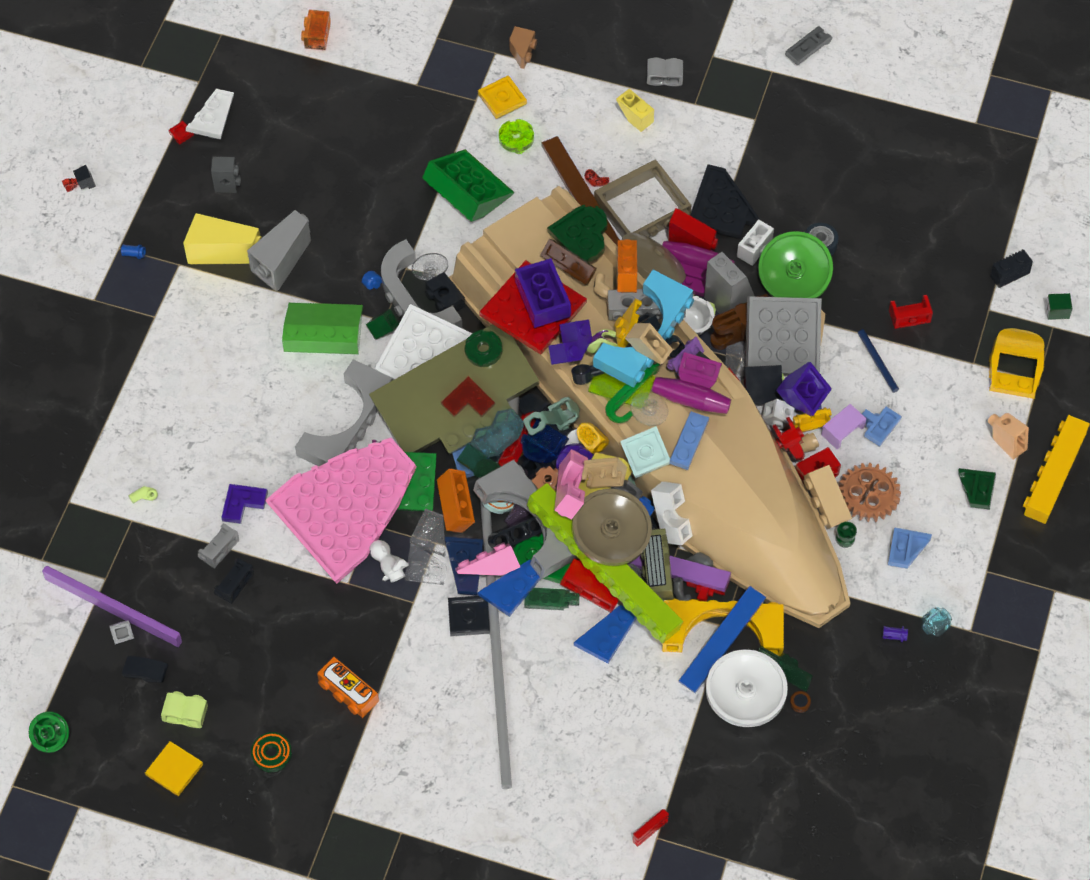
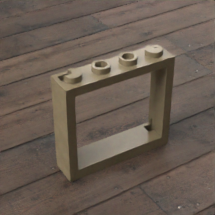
M656 159L594 191V198L622 238L631 232L607 201L653 177L657 179L678 206V209L688 215L691 214L690 202ZM674 211L632 233L647 237L657 235L665 228H669V222Z

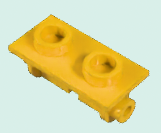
M825 407L817 410L813 416H809L806 413L793 416V424L795 427L799 426L802 432L822 428L831 420V410Z

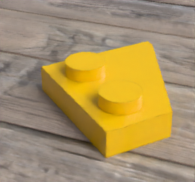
M636 298L623 316L618 317L615 322L617 345L619 347L625 348L629 342L625 337L634 324L638 322L639 315L635 312L642 306V301Z

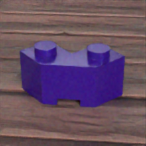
M589 319L560 324L563 343L548 346L551 365L582 360L592 340Z

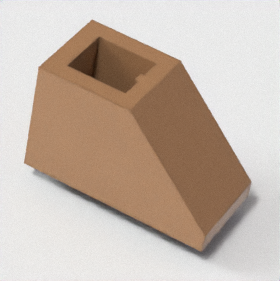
M515 26L509 39L510 52L520 68L524 69L526 63H529L531 60L532 49L535 50L537 39H535V31Z

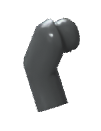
M697 552L685 559L713 567L711 558L701 552Z

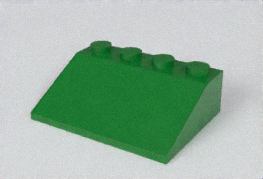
M466 149L429 161L422 177L471 222L485 217L514 194L513 190Z

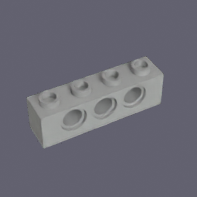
M637 289V292L608 290L609 320L616 321L618 317H622L628 309L625 306H630L635 298L642 301V306L635 312L639 317L648 312L655 314L659 320L662 318V315L655 302L643 294V289Z

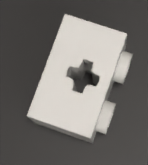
M758 220L738 244L737 257L753 266L761 256L765 246L773 239L774 228Z

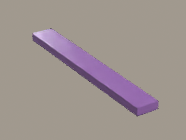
M45 566L42 570L45 580L125 621L129 620L131 624L176 647H179L182 643L180 633L49 566Z

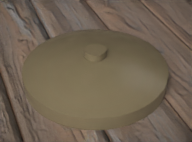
M628 233L622 238V240H637V272L644 279H647L651 271L655 270L680 284L684 282L686 274L683 266L663 245L637 233Z
M601 489L590 493L584 498V504L572 519V534L578 548L591 560L608 566L624 565L638 558L646 549L652 533L650 515L645 506L632 494L619 489Z

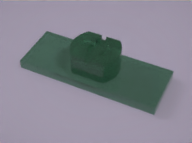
M470 444L466 445L457 458L458 462L473 471V475L479 478L501 467Z
M760 646L758 652L764 653L776 661L783 670L788 682L807 692L813 675L799 668L798 661L793 657L790 658L788 654L783 653L779 657Z

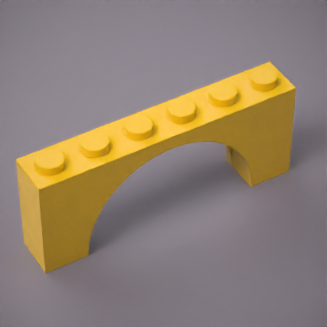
M664 600L683 620V624L677 633L662 644V652L682 653L685 638L694 626L709 618L727 617L737 601ZM776 602L762 604L747 626L757 636L762 653L767 656H782L784 648V604Z

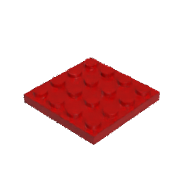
M525 260L520 267L530 265L531 263ZM514 272L480 310L479 316L541 355L561 333L560 324L569 323L587 303V298L563 284L571 303V317L534 328L516 285Z

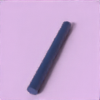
M860 330L858 335L892 392H897L899 387L865 330Z

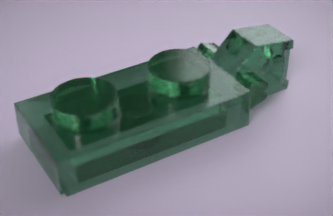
M533 588L525 598L524 608L564 611V608H569V605L579 606L580 594L570 593V590Z

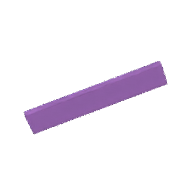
M640 555L632 562L627 563V565L642 569V566H645V560H642ZM670 556L672 578L680 577L683 581L725 592L731 572Z

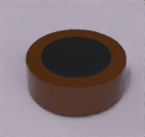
M798 691L791 696L790 706L794 711L802 713L809 709L811 699L807 693Z

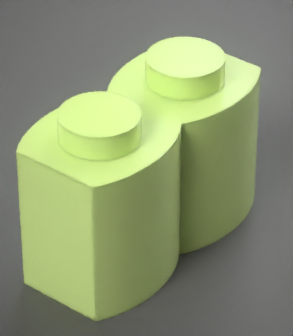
M178 691L167 693L161 713L162 721L193 728H202L208 707L207 700L199 695L187 697Z

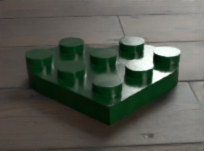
M585 205L579 206L547 227V232L559 244L588 263L598 259L605 251L602 234L607 230V215L598 206H595V208L591 206L585 207Z

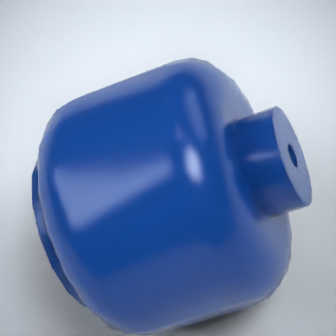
M368 271L363 275L362 283L369 290L377 289L382 283V278L375 271Z

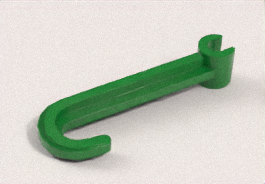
M659 363L652 365L650 368L647 367L644 371L643 380L640 383L637 382L634 388L625 384L608 401L605 413L609 420L614 423H624L633 416L632 411H629L622 417L617 416L615 412L652 375H656L659 372Z

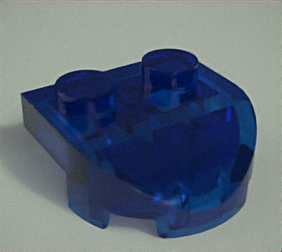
M536 420L532 428H537L541 421ZM546 425L542 431L534 435L529 433L528 435L523 434L521 438L522 453L533 462L549 463L557 458L569 438Z

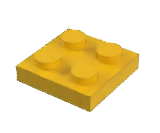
M509 75L478 90V95L496 119L527 104V99Z

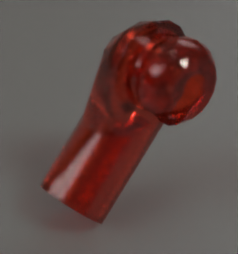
M586 170L585 179L592 186H604L609 183V177H599L594 170Z

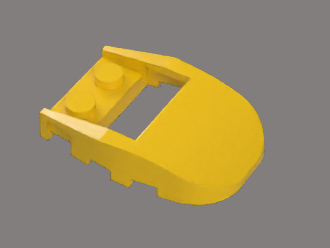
M1014 328L1003 329L998 333L989 356V378H991L989 391L1035 399L1036 390L1039 387L1044 371V340L1042 337L1030 331ZM1000 353L1037 359L1035 377L1029 378L997 372Z

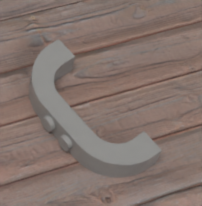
M406 239L394 245L386 253L381 265L385 297L389 303H393L396 314L402 318L410 304L418 307L398 278V275L404 268L416 263L415 251ZM453 306L441 312L430 313L463 329L462 318Z

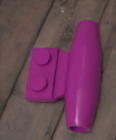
M664 241L662 245L679 260L685 270L686 278L682 285L692 289L693 294L704 297L707 262L719 253L687 243Z
M686 352L683 354L678 370L680 380L656 377L652 387L653 393L674 403L706 412L727 414L732 400L710 389L717 382L722 363Z

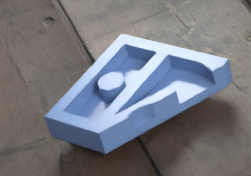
M894 528L888 565L908 569L931 541L932 534Z

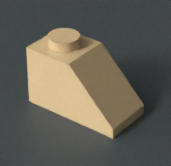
M635 323L625 337L637 352L659 364H663L673 350L650 323Z

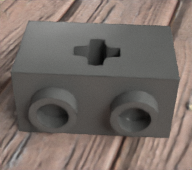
M213 157L211 174L215 192L237 193V187L241 185V175H239V164H236L235 157Z

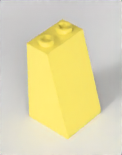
M196 213L183 244L188 264H249L247 250L257 243L262 236H260L259 228Z

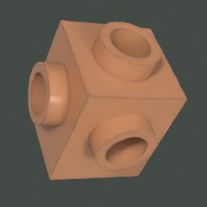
M550 466L547 468L543 467L531 481L537 490L548 483L556 492L558 470L556 468L553 470Z

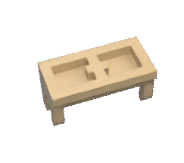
M618 457L584 460L582 480H586L588 475L587 487L589 489L623 486L627 466Z

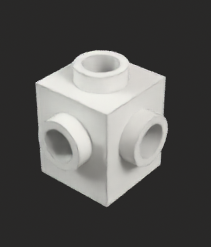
M775 399L765 403L762 417L772 427L776 424L779 429L790 426L786 418L790 417L793 422L795 408L788 405L785 401Z

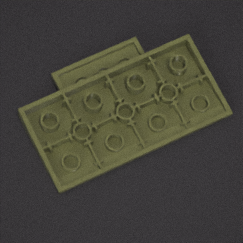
M493 324L483 329L484 331L496 333L503 345L501 358L489 367L475 366L468 360L465 354L467 340L465 339L369 394L397 444L404 452L419 453L441 440L448 454L451 455L516 418L508 402L539 385V379L512 336ZM481 345L478 350L485 352L489 346Z

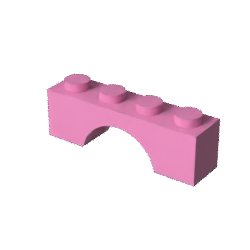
M572 449L559 465L554 510L561 516H566L571 520L584 504L585 491L579 489V484L582 479L584 460H588L587 457Z

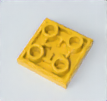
M170 741L145 774L179 796L203 766V762Z

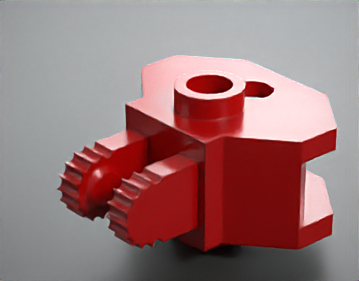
M788 417L786 420L791 427L789 430L781 433L777 425H773L778 436L775 440L780 449L785 448L787 452L791 451L793 457L801 461L805 457V452L801 447V444L804 443L802 440L804 434L800 427H795L791 418Z

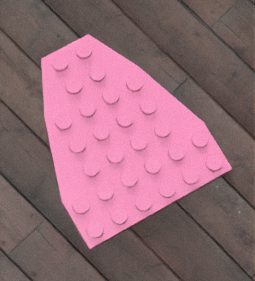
M388 438L380 443L368 444V447L362 449H351L329 459L327 463L321 466L316 465L311 467L312 470L294 475L265 501L329 576L338 583L367 558L370 553V545L379 539L399 507L417 466L392 438Z

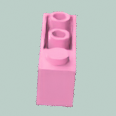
M501 543L496 545L494 550L489 553L484 551L477 554L476 559L470 562L469 559L458 564L459 567L455 568L458 574L505 575L520 568V565L509 543L506 545Z

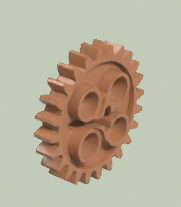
M870 462L868 467L861 463L860 468L854 465L853 471L847 469V475H842V480L839 481L838 486L849 512H853L852 517L859 515L860 521L863 517H866L867 522L873 517L875 522H877L878 516L883 520L886 514L891 516L892 510H896L897 504L900 502L899 497L901 496V491H899L900 484H896L897 477L892 478L893 472L886 473V467L880 470L879 464L874 468ZM876 480H878V482L873 487V491H870L873 486V483ZM867 493L868 495L866 497L865 502L863 504H860L865 499V495Z

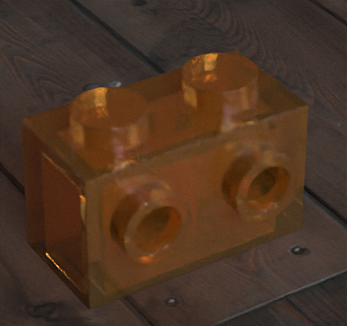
M309 10L308 17L304 18L305 31L302 30L301 41H304L306 49L326 50L331 25L330 11Z

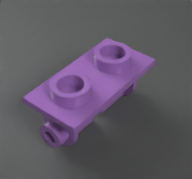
M696 336L691 341L688 340L686 342L685 348L675 358L668 361L667 368L671 371L675 369L678 376L684 352L696 355L699 351L704 352Z

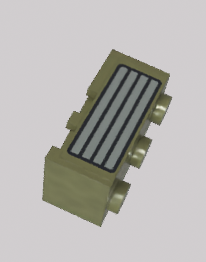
M666 529L652 530L649 543L641 554L642 560H645V566H642L643 577H647L646 584L663 601L673 600L670 553Z

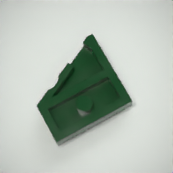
M959 468L958 474L970 507L990 510L996 473Z

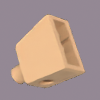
M1005 413L1001 417L996 414L989 417L988 423L993 427V440L1013 460L1028 449L1029 427L1009 413Z

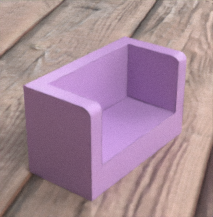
M849 404L823 426L822 436L838 450L845 437L857 427L860 429L865 427L867 418Z

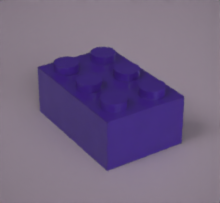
M551 258L515 269V282L534 328L571 317V303Z

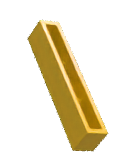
M1068 415L1066 421H1061L1058 428L1060 434L1059 436H1054L1051 443L1053 449L1052 451L1048 450L1044 461L1047 463L1045 467L1041 465L1037 474L1040 478L1038 482H1033L1030 492L1033 493L1031 497H1026L1023 507L1026 508L1025 516L1046 524L1087 434L1090 423Z

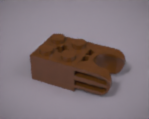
M764 294V295H762V296H756V297H768V296H767V294ZM747 302L740 303L735 308L713 318L712 328L714 332L711 334L710 343L715 349L723 350L739 342L741 345L746 344Z

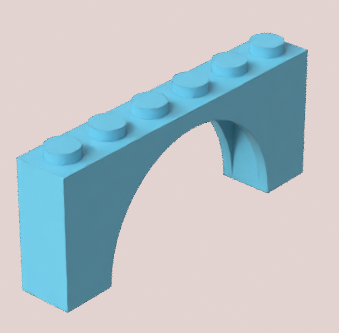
M652 270L643 283V294L652 299L658 306L663 319L658 333L666 340L673 335L675 325L677 323L680 324L683 320L685 310L690 309L693 305V290ZM604 342L593 357V367L633 388L637 382L640 383L643 380L646 368H650L654 363L652 359L637 352L633 347H615Z

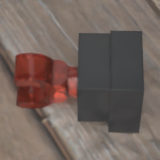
M87 165L73 170L75 179L68 178L62 180L66 192L72 191L77 185L80 186L81 190L86 187L89 189L96 187Z

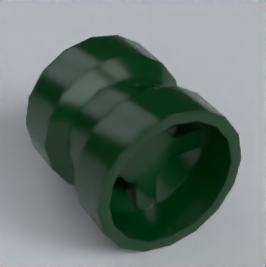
M842 522L838 526L836 542L839 546L848 548L854 544L857 528L853 523Z

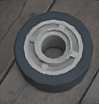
M815 223L806 229L805 233L817 237L825 244L831 256L835 253L839 236L833 226L827 223Z

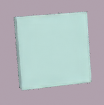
M657 426L620 441L635 478L670 464V457Z

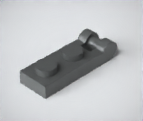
M818 26L787 49L785 55L796 65H799L821 47L828 45L833 37L828 33H824V29Z

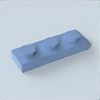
M690 412L671 456V465L689 470L708 425L709 417Z

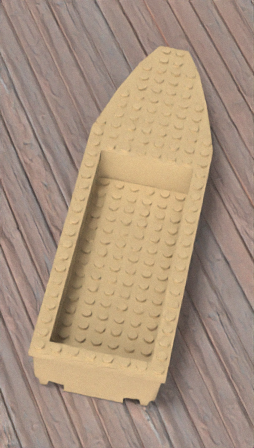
M560 186L554 188L550 196L542 200L535 197L483 229V236L473 243L466 242L463 244L460 252L456 255L454 272L449 278L465 297V304L485 327L492 325V323L479 316L480 310L525 260L531 264L547 260L540 254L549 239L556 241L547 232V227L581 206L567 190L562 189ZM605 232L602 234L605 251L598 259L589 262L597 270L588 285L583 284L554 265L561 282L587 298V303L570 322L589 319L592 336L603 329L616 332V321L609 320L608 299L601 297L594 290L596 274L605 275L604 284L612 290H617L618 246ZM638 272L637 289H643V283L646 279ZM661 318L658 320L660 325H662L663 319ZM684 319L680 324L677 323L675 325L673 335L678 336L684 345H686L688 340L691 341L696 336L704 349L703 354L713 361L722 363L717 382L710 389L732 399L727 414L701 411L674 403L653 393L652 387L656 377L680 380L675 369L671 371L667 368L668 361L672 359V357L668 356L665 362L660 364L659 372L656 375H652L615 412L617 416L622 417L629 411H632L633 416L624 423H614L606 416V405L625 383L607 373L592 377V380L587 384L578 385L573 382L572 368L580 364L592 366L593 357L596 352L591 354L586 350L582 360L551 365L549 347L540 355L513 338L539 379L538 389L551 404L560 401L564 397H570L577 403L580 409L579 418L574 423H571L570 426L576 429L580 423L590 422L608 438L609 444L601 451V454L623 458L628 462L620 441L657 426L671 459L690 412L709 417L708 425L689 470L669 464L638 478H635L633 472L631 473L636 486L643 492L641 497L644 496L651 500V505L654 506L651 493L653 488L662 481L681 484L685 502L675 511L680 517L689 519L693 535L681 546L693 555L701 552L709 556L713 561L714 568L731 572L730 581L745 590L751 586L766 597L764 602L784 604V613L820 628L850 607V599L841 564L826 529L819 518L820 515L813 506L811 497L785 448L780 449L775 436L770 431L744 386ZM561 333L550 345L563 343ZM609 335L604 336L610 342L617 344V338ZM679 342L672 343L670 347L675 350L679 346ZM566 403L560 406L563 411L568 409ZM654 510L652 516L658 522L656 511Z

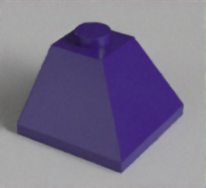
M807 362L785 377L776 391L788 405L809 416H813L832 388L811 362Z

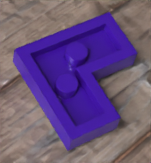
M229 484L221 516L222 521L241 524L245 507L264 509L268 490L265 488Z

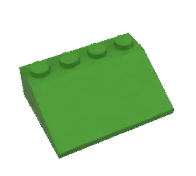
M289 302L282 335L284 352L359 355L363 305Z

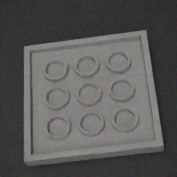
M747 297L746 367L782 365V373L791 374L807 362H811L820 373L822 298Z

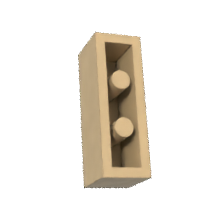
M830 465L804 475V485L812 494V504L815 508H818L819 518L826 527V530L852 519Z

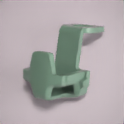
M564 397L560 401L548 406L549 411L533 412L523 422L530 435L542 431L546 424H556L559 431L569 429L571 423L577 421L580 409L577 403L570 397ZM564 403H566L568 409H566L565 411H563L560 407ZM533 418H541L542 421L539 422V426L533 429L530 425Z

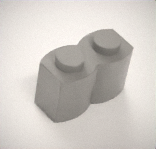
M658 57L648 59L647 84L653 86L664 84L667 86L682 85L683 60L677 58L665 60Z

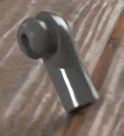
M680 577L674 578L673 588L676 599L679 601L691 600L690 595H684L683 579Z

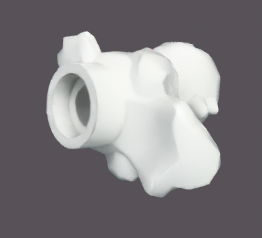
M374 541L370 545L369 550L371 556L380 562L381 570L385 575L382 580L387 581L390 579L391 583L405 577L403 568L409 565L408 562L391 555L390 546L385 541Z

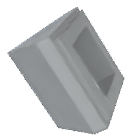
M129 620L110 625L115 644L134 639Z

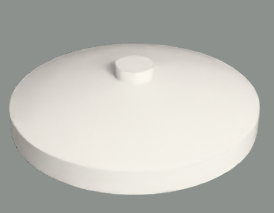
M737 650L722 656L714 663L707 677L706 695L711 708L726 722L741 727H755L771 721L779 714L786 701L787 680L781 667L771 657L754 650Z

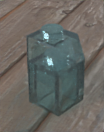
M512 408L497 411L492 425L476 429L470 444L482 458L497 456L520 437L524 422Z

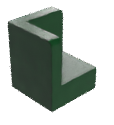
M1070 293L1048 294L1049 311L1047 319H1070L1073 310Z
M388 309L372 318L366 326L373 337L378 339L393 331L399 325V322L392 311Z

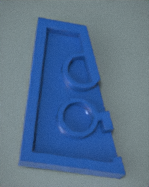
M528 560L520 565V568L507 573L480 590L478 596L510 617L541 578L530 565L531 560Z
M619 605L574 642V646L609 664L637 617L631 611L626 610L624 606Z

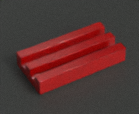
M662 809L633 833V843L637 847L640 846L668 822L669 813Z

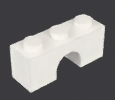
M662 481L651 490L659 528L666 529L668 543L683 545L693 535L689 519L680 517L675 511L685 502L682 485Z

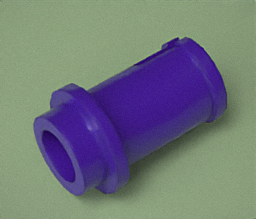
M884 626L883 639L901 640L902 643L907 641L908 629H904L903 626L902 628Z

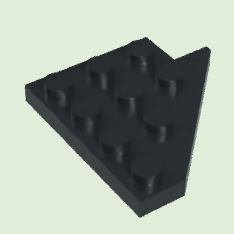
M707 164L690 216L716 230V233L741 239L745 225L754 226L760 219L727 170Z

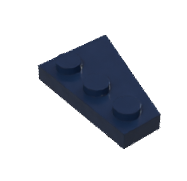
M444 536L457 593L477 596L480 575L458 574L455 568L459 567L458 564L467 559L470 562L476 559L477 554L483 552V539Z

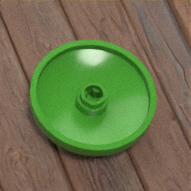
M799 231L783 233L772 239L761 253L759 277L764 289L771 297L818 298L825 292L831 282L833 274L831 254L821 240L809 233Z

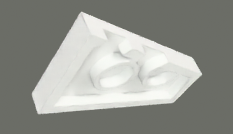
M216 89L205 102V106L195 115L194 120L187 125L186 131L221 139L234 93Z

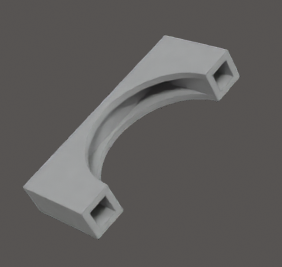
M353 359L344 372L345 384L351 386L363 401V410L359 419L349 429L331 436H317L304 432L295 446L296 456L314 465L321 466L327 463L329 459L355 449L357 442L364 438L367 427L373 424L375 415L378 412L369 394L393 381V378Z

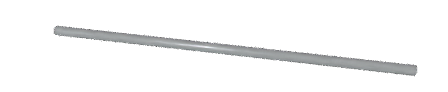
M478 463V479L487 475L488 471L487 463ZM480 500L484 551L489 553L494 550L488 544V537L492 533L491 511L486 509ZM486 575L487 586L496 581V575ZM488 602L502 789L512 788L499 613L498 609Z

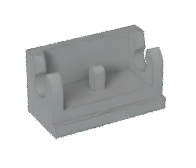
M224 523L221 525L222 528L210 543L204 549L198 551V558L214 569L239 542L238 532Z

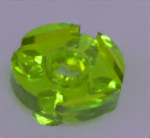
M516 119V121L510 122L509 120L499 129V144L507 151L522 154L534 142L533 128L527 121ZM520 134L519 138L513 137V135Z

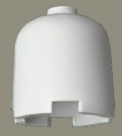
M693 296V305L690 309H686V317L683 319L699 336L709 329L715 315L709 301H705L699 298V296Z

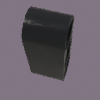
M525 517L491 533L488 537V544L494 549L498 545L496 542L497 537L500 536L502 543H505V545L509 543L513 546L541 533L542 530L536 517ZM532 521L536 524L534 530L530 527ZM515 528L519 531L517 538L513 534Z

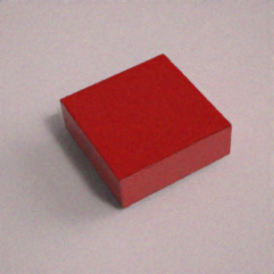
M184 121L168 130L169 134L179 145L194 136V133L186 131L187 124Z

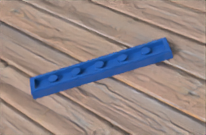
M751 586L748 587L680 678L679 683L693 693L698 691L707 679L714 663L725 655L766 600L764 595Z

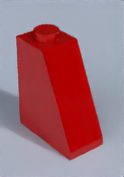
M675 208L669 222L668 241L687 243L711 251L716 249L718 244L716 230Z

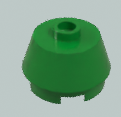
M43 712L31 721L28 731L29 739L38 750L47 753L55 752L61 749L67 742L69 728L65 719L59 714Z

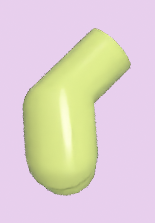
M143 486L128 495L132 503L140 499L153 501L157 498L158 493L154 488Z

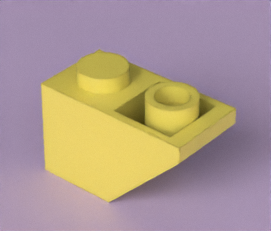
M628 89L616 98L628 122L640 132L654 122V109L631 89Z

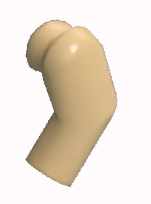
M596 274L594 290L601 297L608 299V290L612 289L604 284L605 275Z

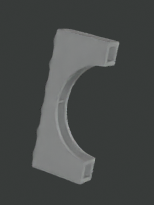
M512 460L476 480L473 491L484 505L494 501H508L520 505L530 512L527 502L530 495L537 491L531 479L525 475L523 468L515 460ZM531 513L536 517L541 527L544 540L542 548L533 555L530 565L540 578L543 579L578 557L573 555L568 547L559 541L549 528L543 525L541 519L536 514Z

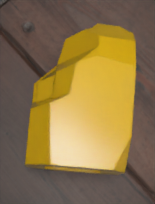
M583 422L578 426L576 432L578 439L591 453H600L609 444L608 438L590 422Z

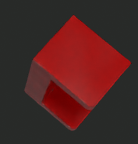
M923 295L921 303L896 307L895 301H890L889 313L894 329L931 323L933 312L927 295Z

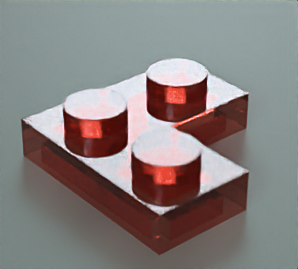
M468 376L441 401V405L453 417L457 416L469 405L482 418L495 405V402Z

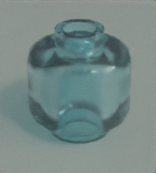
M934 607L923 615L922 628L926 634L938 637L951 627L952 617L945 608Z

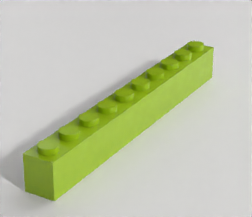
M548 483L530 495L527 502L530 512L536 514L541 519L543 525L549 528L556 538L563 542L569 551L582 561L585 568L593 572L597 580L603 583L610 593L623 603L626 610L631 611L637 617L638 622L644 625L655 639L663 644L680 630L683 620L627 564L619 566L603 565L588 558L578 548L572 534V520L554 511L556 492Z

